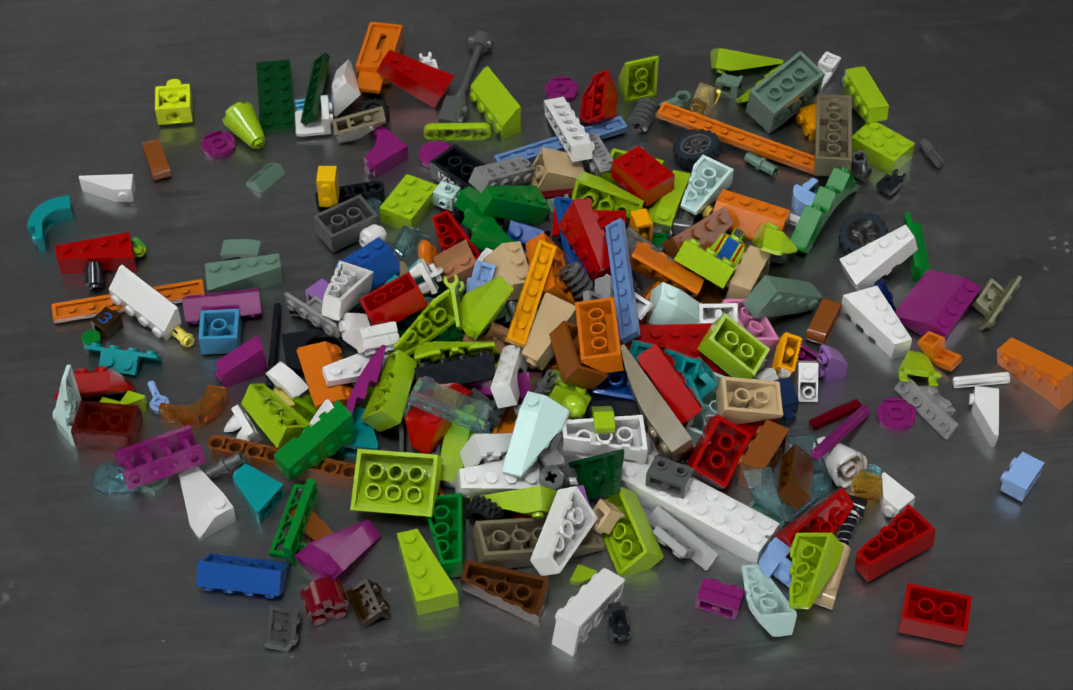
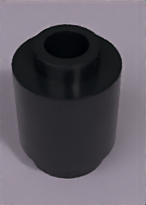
M96 261L86 263L84 268L85 286L89 287L90 290L101 289V286H104V272L101 263Z

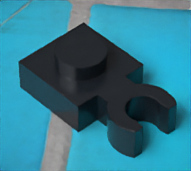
M895 169L892 172V176L886 174L877 182L876 189L891 197L901 187V183L905 181L906 174L904 173L899 176L898 169Z

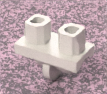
M424 258L418 260L417 264L409 272L413 279L423 276L425 281L418 284L423 295L430 292L435 294L438 292L439 286L434 277L437 282H440L442 280L440 274L444 270L442 267L436 268L434 263H431L429 265L430 271Z

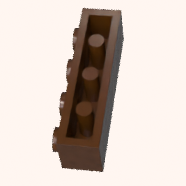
M796 443L782 456L777 495L787 506H792L797 510L801 505H806L811 499L814 459Z

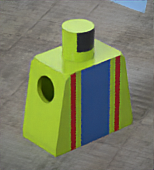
M736 227L731 236L723 233L710 248L717 252V257L723 259V257L733 261L732 266L736 267L737 264H740L741 256L747 247L740 242L745 232Z

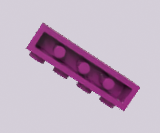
M259 288L183 296L182 299L185 322L190 321V324L200 323L201 310L239 309L240 316L247 315L249 318L257 317L258 314L262 313Z

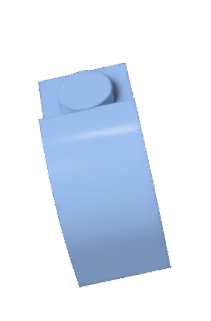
M812 177L802 187L798 184L794 186L791 205L793 210L799 215H802L806 205H812L817 193V179Z
M476 260L472 276L467 279L466 292L472 291L492 280L496 265Z
M775 537L761 555L759 567L767 578L773 575L789 587L792 583V575L790 574L792 562L787 557L790 554L791 548Z

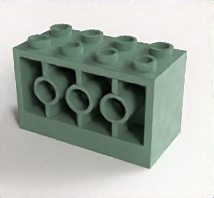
M800 51L750 90L746 112L770 134L797 113L799 107L807 105L817 97V94H820L825 73Z

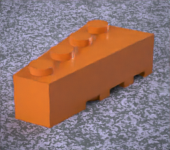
M1012 337L997 349V364L1058 409H1063L1073 400L1072 366Z

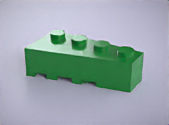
M537 185L486 186L476 201L483 215L540 225L550 211V207Z
M339 400L332 404L334 408L328 413L325 411L318 416L320 420L313 426L307 425L299 438L293 437L274 454L276 467L289 481L300 477L304 472L317 466L322 460L334 455L339 449L351 444L356 439L353 415Z

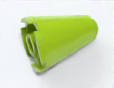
M246 101L247 103L244 104L238 102L226 110L225 119L222 118L225 127L252 149L263 147L266 138L253 105L249 101Z

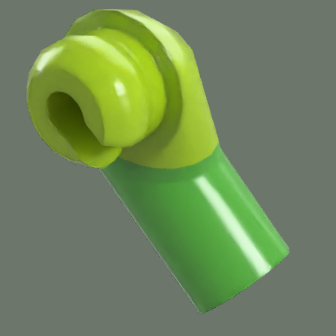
M135 237L131 241L135 246L133 254L135 257L141 258L147 252V247L139 237Z

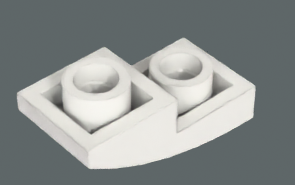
M281 361L266 372V375L277 388L281 387L292 401L308 389L307 384Z

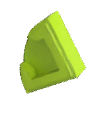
M578 564L570 579V584L579 586L587 583L598 571Z

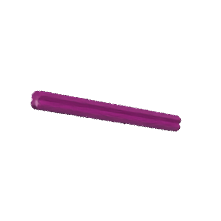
M862 405L811 451L812 459L820 460L870 414V407Z

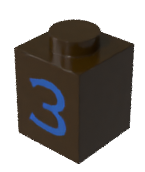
M105 307L91 320L92 329L98 331L101 338L109 341L123 328L122 317L118 311Z

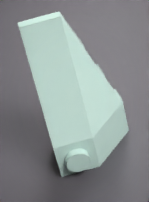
M664 282L651 290L650 303L653 306L647 314V325L700 323V303L685 292Z
M67 365L61 380L56 408L53 410V420L56 421L58 429L72 446H76L86 413L72 367Z
M759 564L742 565L741 573L748 608L773 637L792 635L797 618L796 611L789 607L787 599L773 580L764 575Z

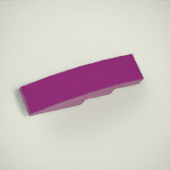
M382 345L377 350L356 381L346 404V408L352 414L355 403H363L368 386L375 387L377 384L386 345Z

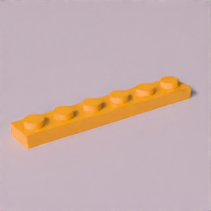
M540 239L537 242L505 341L522 348L525 346L557 246Z

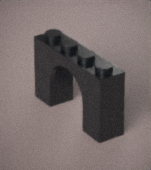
M322 328L282 334L286 366L301 379H305L296 351L299 347L326 341L333 345H338L342 350L344 359L358 354L356 348L343 340L342 334L341 337L336 338L333 335H328Z

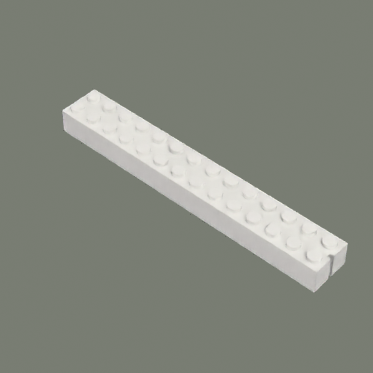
M562 438L560 439L556 447L559 454L563 456L566 464H568V462L595 456L592 454L564 451L562 447ZM647 454L646 462L623 460L620 487L636 492L640 504L653 511L656 506H661L690 531L753 565L759 564L761 555L768 544L774 539V536L778 534L780 523L693 478V482L684 499L645 486L646 473L654 459L649 454Z

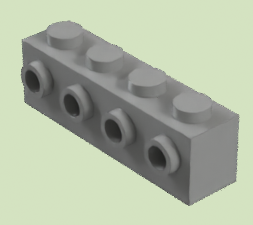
M523 156L475 167L468 182L480 193L483 192L486 186H518L529 183L533 178L536 168Z

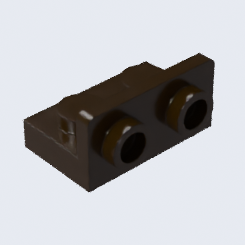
M365 578L346 591L361 626L365 628L382 616L386 619L391 618L390 606L381 595L383 592L382 588L377 582L373 583L368 578Z

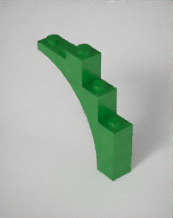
M842 166L840 169L834 167L826 186L819 187L812 205L805 206L790 239L798 250L809 253L822 227L835 208L849 194L858 192L860 185L855 184L857 180L854 179V175L850 174L851 170Z
M468 186L465 189L459 190L454 206L464 212L463 216L465 217L462 224L472 230V237L470 239L472 244L484 251L486 248L495 250L502 243L515 242L500 228L493 216L481 213L476 204L481 193L476 188Z

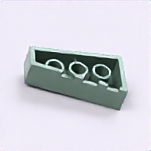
M279 253L205 263L208 293L252 288L263 289L283 282Z
M765 275L743 301V304L754 319L810 312L818 307L823 297L811 282Z

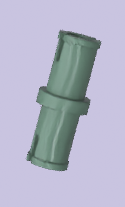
M748 152L744 158L745 162L755 166L756 170L764 171L772 177H775L779 171L778 166L769 163L764 157L760 158L752 154V152Z

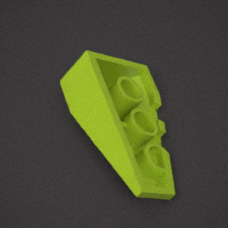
M723 48L712 49L710 52L711 69H716V73L720 74L783 63L781 59Z
M433 341L424 342L420 346H416L414 359L418 365L425 362H431V365L439 364L438 360L450 358L452 362L457 361L458 356L469 355L470 358L478 357L477 353L489 351V355L499 354V350L494 342Z

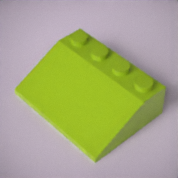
M357 449L350 510L432 517L441 480L443 459L435 454Z

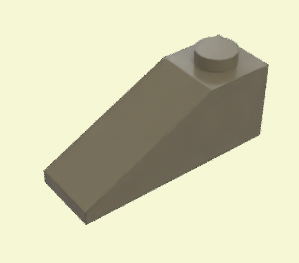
M383 106L332 120L339 144L357 140L387 123Z

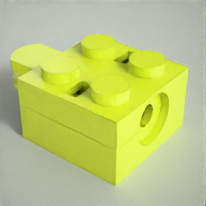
M171 79L167 81L166 86L155 87V112L158 125L193 122V98L190 84H182L178 79Z

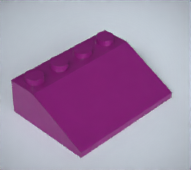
M927 270L895 311V314L904 326L922 337L930 331L945 337L946 341L972 306L982 287L966 277Z

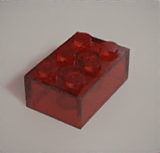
M81 401L71 429L75 447L120 450L136 444L143 423L140 405Z

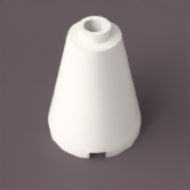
M826 437L818 438L814 442L813 449ZM841 443L835 445L819 460L834 484L843 488L855 484L862 477L859 475L862 469L865 471L867 468V459L861 452Z

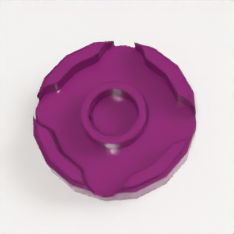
M554 77L545 84V95L548 99L564 97L568 103L577 97L578 85L575 81H571L569 77Z
M213 131L203 137L201 149L207 157L213 159L225 158L235 151L236 140L229 132Z
M441 141L426 143L419 150L421 164L430 169V161L451 146Z
M886 398L878 405L876 418L883 428L892 432H903L914 425L916 410L911 403H907L903 398Z

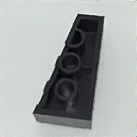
M489 351L477 353L478 357L470 358L469 355L458 356V360L452 362L450 358L438 360L439 364L431 365V362L420 363L419 368H414L418 392H423L429 385L458 383L461 385L492 379L498 366L497 356L494 354L489 355Z

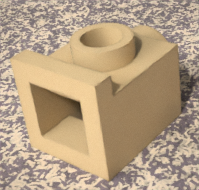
M600 499L593 509L598 519L593 524L592 529L600 534H603V532L609 534L619 518H623L625 514L614 503Z

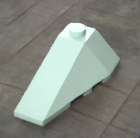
M702 155L693 166L680 208L697 215L714 202L723 189L727 190L731 186L734 169Z
M527 391L517 417L502 472L522 478L535 463L544 448L547 449L556 434L559 435L563 430L570 411L546 395Z

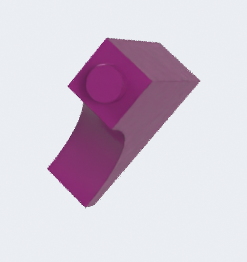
M383 125L370 132L376 143L373 149L364 156V169L368 174L377 178L409 159L408 146Z

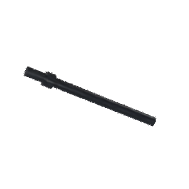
M280 303L274 304L269 360L265 371L266 386L271 390L274 388V383L266 375V372L276 365L281 316Z

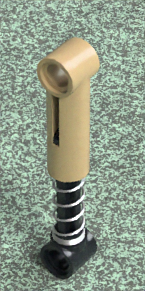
M850 494L848 496L854 503V506L843 525H840V532L836 535L837 539L844 546L839 564L813 603L831 610L833 609L838 588L851 553L849 545H851V538L854 537L855 525L859 522V519H863L868 502L867 499Z

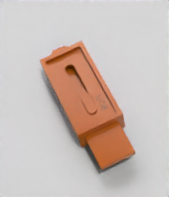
M370 22L356 62L357 84L360 92L380 94L382 85L391 83V81L376 73L389 50L400 53L404 41L403 25Z

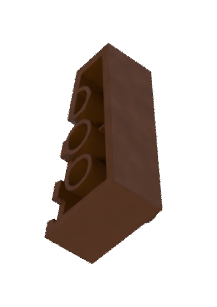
M466 560L461 576L462 590L538 627L540 626L549 592L548 577Z

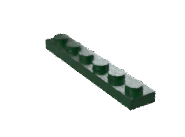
M326 52L313 62L300 121L304 126L315 122L319 116L321 96H323L322 93L330 59Z

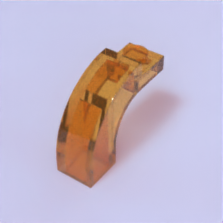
M208 384L204 396L192 405L179 406L160 403L158 410L161 421L176 423L177 429L186 425H190L192 430L203 428L216 421L225 411L230 400L227 387Z

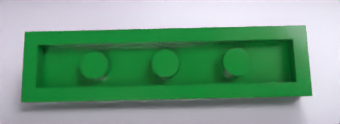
M905 213L902 226L907 225L915 237L918 248L908 258L912 281H919L925 272L930 270L921 222L912 223L911 213Z
M307 478L305 485L294 484L269 551L271 557L288 560L295 559L294 556L297 553L319 491L315 479ZM298 491H301L302 495L298 501L296 495ZM297 508L294 517L292 518L290 516V512ZM290 526L287 535H285L283 532L284 528ZM284 543L282 547L283 552L276 551L277 547Z

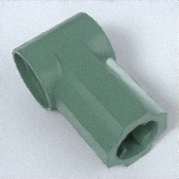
M681 90L676 93L674 98L663 101L689 111L691 110V94L686 90ZM663 102L657 104L658 110L660 109Z

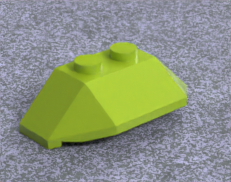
M767 221L766 224L760 223L751 241L760 250L778 256L783 255V253L797 252L798 249L786 234L779 229L780 226Z

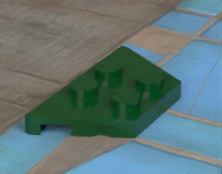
M624 449L568 462L570 468H575L578 474L576 480L579 485H584L588 499L620 493Z

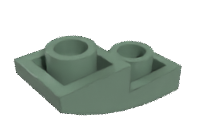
M250 239L224 240L220 256L223 259L260 256L262 242Z

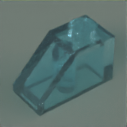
M105 461L92 472L91 489L107 496L137 494L139 492V487L128 491L122 474L126 469L111 462Z

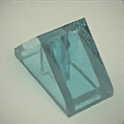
M403 225L391 248L404 259L418 249V244L421 240L429 242L430 237L418 228Z

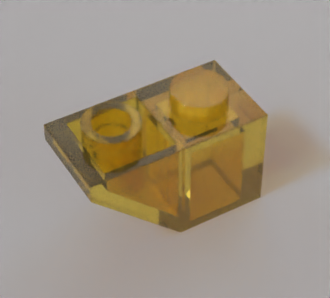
M700 82L688 110L707 116L714 108L721 90Z
M859 470L857 475L853 476L851 480L850 491L854 492V496L878 501L882 477Z

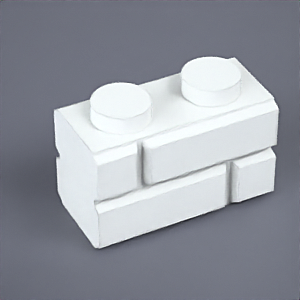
M393 321L354 330L358 353L365 352L366 356L373 355L382 345H386L385 352L394 350L393 346L400 339L397 333L396 322Z

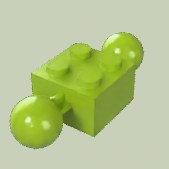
M553 370L551 376L556 371L558 378L553 384V389L546 396L570 411L568 419H582L591 400L587 389L563 382L560 370Z

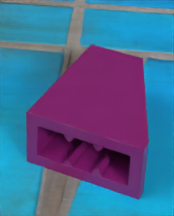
M258 336L253 337L216 361L217 370L214 371L217 382L221 381L223 388L265 375L267 368L265 353Z

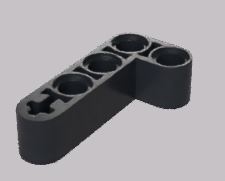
M378 180L339 186L338 204L359 194L370 206L382 204L385 201L384 183ZM317 191L315 193L317 212L320 213L331 207H319Z

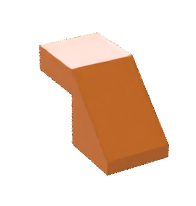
M928 331L917 341L918 346L937 367L952 372L962 362V355L945 349V337Z

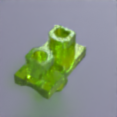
M306 394L302 398L295 396L292 399L295 403L294 410L310 423L319 410L313 407L312 397Z

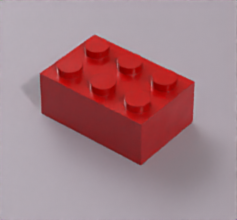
M639 145L611 162V178L632 195L642 199L646 206L674 190L675 174Z
M409 272L359 298L373 326L393 321L396 323L401 322L409 315L420 312L424 307L428 306L419 286Z
M720 415L712 416L709 418L686 465L694 468L693 476L717 490L727 487L752 434Z
M907 583L898 632L963 646L968 633L972 596Z

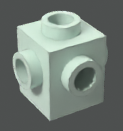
M441 181L433 191L434 205L453 212L456 208L454 204L460 187Z

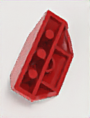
M607 69L592 77V82L588 85L582 96L579 117L581 123L596 124L616 117L618 93L611 73Z
M107 366L95 367L96 370L88 371V368H78L76 372H73L81 397L126 393L128 390L132 392L135 390L133 383L115 369H108ZM59 390L53 396L54 400L58 399Z
M458 383L427 386L405 416L411 447L422 454H431L473 395V392Z

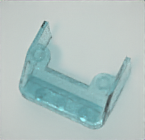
M428 376L418 378L408 398L403 417L410 411L411 406H415L475 433L483 434L493 409L487 401H478L436 383Z
M815 433L787 437L790 447L796 443L811 456V451L818 445ZM823 457L820 460L814 459L811 499L806 505H801L797 510L792 506H787L777 495L778 486L771 467L743 470L755 503L783 522L795 521L832 489V480Z

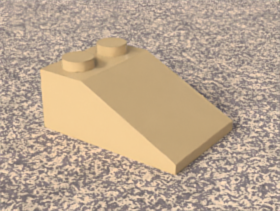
M721 376L715 389L717 415L736 425L783 416L780 383L778 381Z

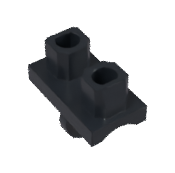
M620 602L608 604L606 615L609 642L614 643L616 640L631 639L628 606H621Z

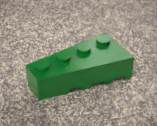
M462 493L437 495L433 516L427 517L441 566L449 578L462 576L466 562V515H464L466 506Z

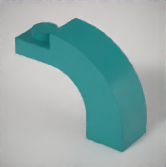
M70 195L50 199L39 205L31 213L27 228L30 238L33 240L34 245L37 244L39 252L46 251V233L53 225L74 220Z
M633 340L629 352L636 362H639L637 356L654 344ZM671 349L664 350L665 353H668L675 360L676 366L674 368L676 371L679 370L684 377L690 374L696 380L701 364L700 360Z

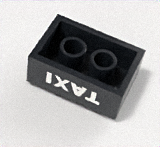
M453 144L430 161V174L439 183L444 181L460 187V190L468 186L475 189L468 181L475 167L486 164L458 145Z

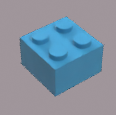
M239 309L201 310L198 338L201 354L230 353L241 345L242 322Z

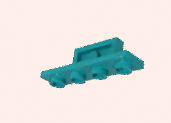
M99 343L84 345L83 348L90 352L101 353L98 366H107L108 369L113 368L118 373L137 376L140 359L162 362V357L157 355L158 352L146 350V353H140L138 349L127 348V351L120 350L121 347L114 345L104 348Z

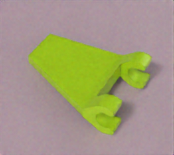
M454 275L455 281L453 283H449L448 278L444 277V283L451 291L456 327L459 330H463L461 329L459 304L465 291V284L459 280L457 275Z
M908 351L898 370L899 381L903 382L909 381L907 378L908 374L928 377V384L938 387L937 378H941V373L935 371L929 357L922 352Z

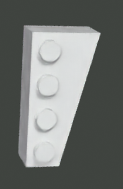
M339 260L334 276H332L331 282L324 293L321 315L328 317L330 320L339 321L345 313H348L360 302L359 298L371 291L373 271Z
M577 486L557 491L530 559L541 576L560 573L598 519Z
M605 567L599 573H595L587 585L584 584L580 588L579 593L575 597L572 596L567 605L557 611L552 645L573 657L577 652V644L579 642L584 643L587 640L592 626L595 628L598 626L604 612L606 613V609H608V604L615 603L622 595L625 579Z

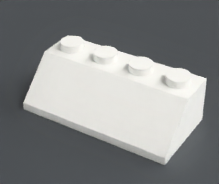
M123 265L118 268L109 287L112 302L117 306L121 305L124 307L127 314L137 317L140 324L144 327H150L158 338L162 337L167 341L172 336L171 331L176 332L173 328L182 326L178 307Z

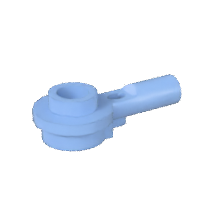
M149 381L147 385L153 397L150 401V408L157 414H163L169 408V399L160 395L154 381Z

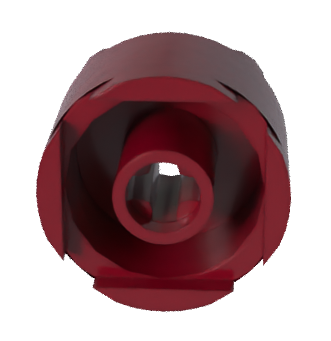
M332 577L314 580L308 584L309 588L306 591L303 588L300 592L307 617L313 621L314 625H321L326 622V619L333 617L340 619L347 614L346 610L349 602L339 578H337V581L332 580Z

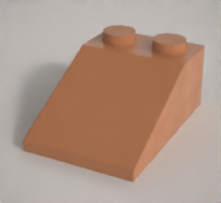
M465 239L433 258L436 267H442L444 270L440 274L443 282L444 277H447L449 283H453L455 281L454 275H457L459 280L463 281L466 288L467 279L472 276L476 258Z

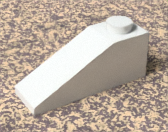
M133 174L79 176L81 188L84 192L114 202H134L136 185Z
M975 386L973 394H969L968 405H972L971 413L991 447H995L999 436V389Z

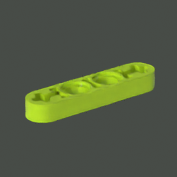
M430 123L424 127V138L430 141L487 140L491 137V126L487 123ZM451 130L453 133L447 134L444 131ZM463 130H469L470 133H467V134H466V133H463L462 131H463Z

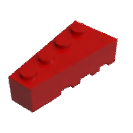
M591 198L577 199L572 201L558 226L593 281L604 277L606 274L611 276L608 245L605 242L606 234L604 229H600L598 225L599 217L597 212H593L591 207L593 202Z
M129 232L55 246L61 274L84 273L86 263L93 261L100 262L103 271L117 273L118 268L123 265L132 273H137Z
M908 503L902 513L893 517L892 522L888 526L880 529V533L876 537H872L856 552L855 570L867 582H870L934 546L936 529Z

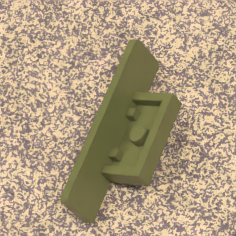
M1020 275L1011 280L1005 289L992 278L987 281L972 303L985 316V319L978 327L980 331L986 327L991 328L997 320L995 318L1004 311L1005 308L1003 306L1012 299L1011 294L1020 287L1019 282L1022 279Z

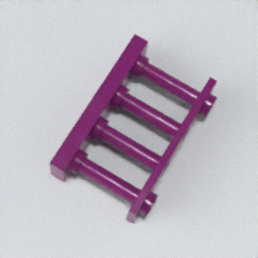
M190 425L113 452L117 468L123 474L128 491L206 463L201 444L196 445Z

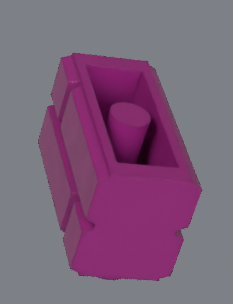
M703 578L696 597L695 607L737 620L744 600L745 590H742L737 585L729 586L723 584L715 578Z

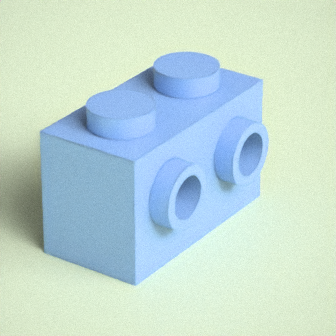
M1024 452L1018 458L1014 457L1009 466L1010 470H1005L1000 478L1002 482L1000 490L1023 501L1041 475L1044 462Z

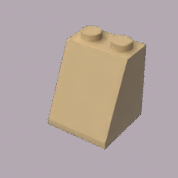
M542 147L532 164L536 169L530 183L531 186L537 185L540 191L574 188L576 178L584 171V164H582V161L572 162L566 152Z

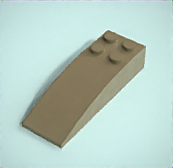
M817 94L814 175L830 176L834 167L840 169L841 166L851 170L852 96Z
M622 344L620 347L627 380L640 414L643 415V420L650 432L649 436L655 445L657 443L660 445L663 457L678 462L693 452L692 438L626 346Z
M547 517L541 519L518 518L476 521L471 538L478 563L501 568L534 566L530 559ZM591 527L571 558L604 550L605 546L601 534Z

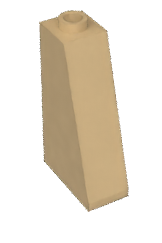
M546 292L522 351L527 366L541 371L545 368L555 354L549 334L563 320L577 324L574 305Z

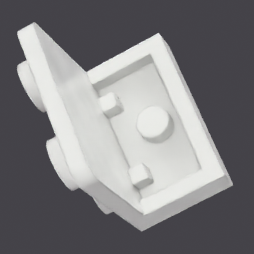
M328 95L321 96L322 109H319V116L315 122L304 126L300 122L303 110L295 112L296 135L298 137L331 134L330 124H333V114L330 113L333 110L332 102H328Z

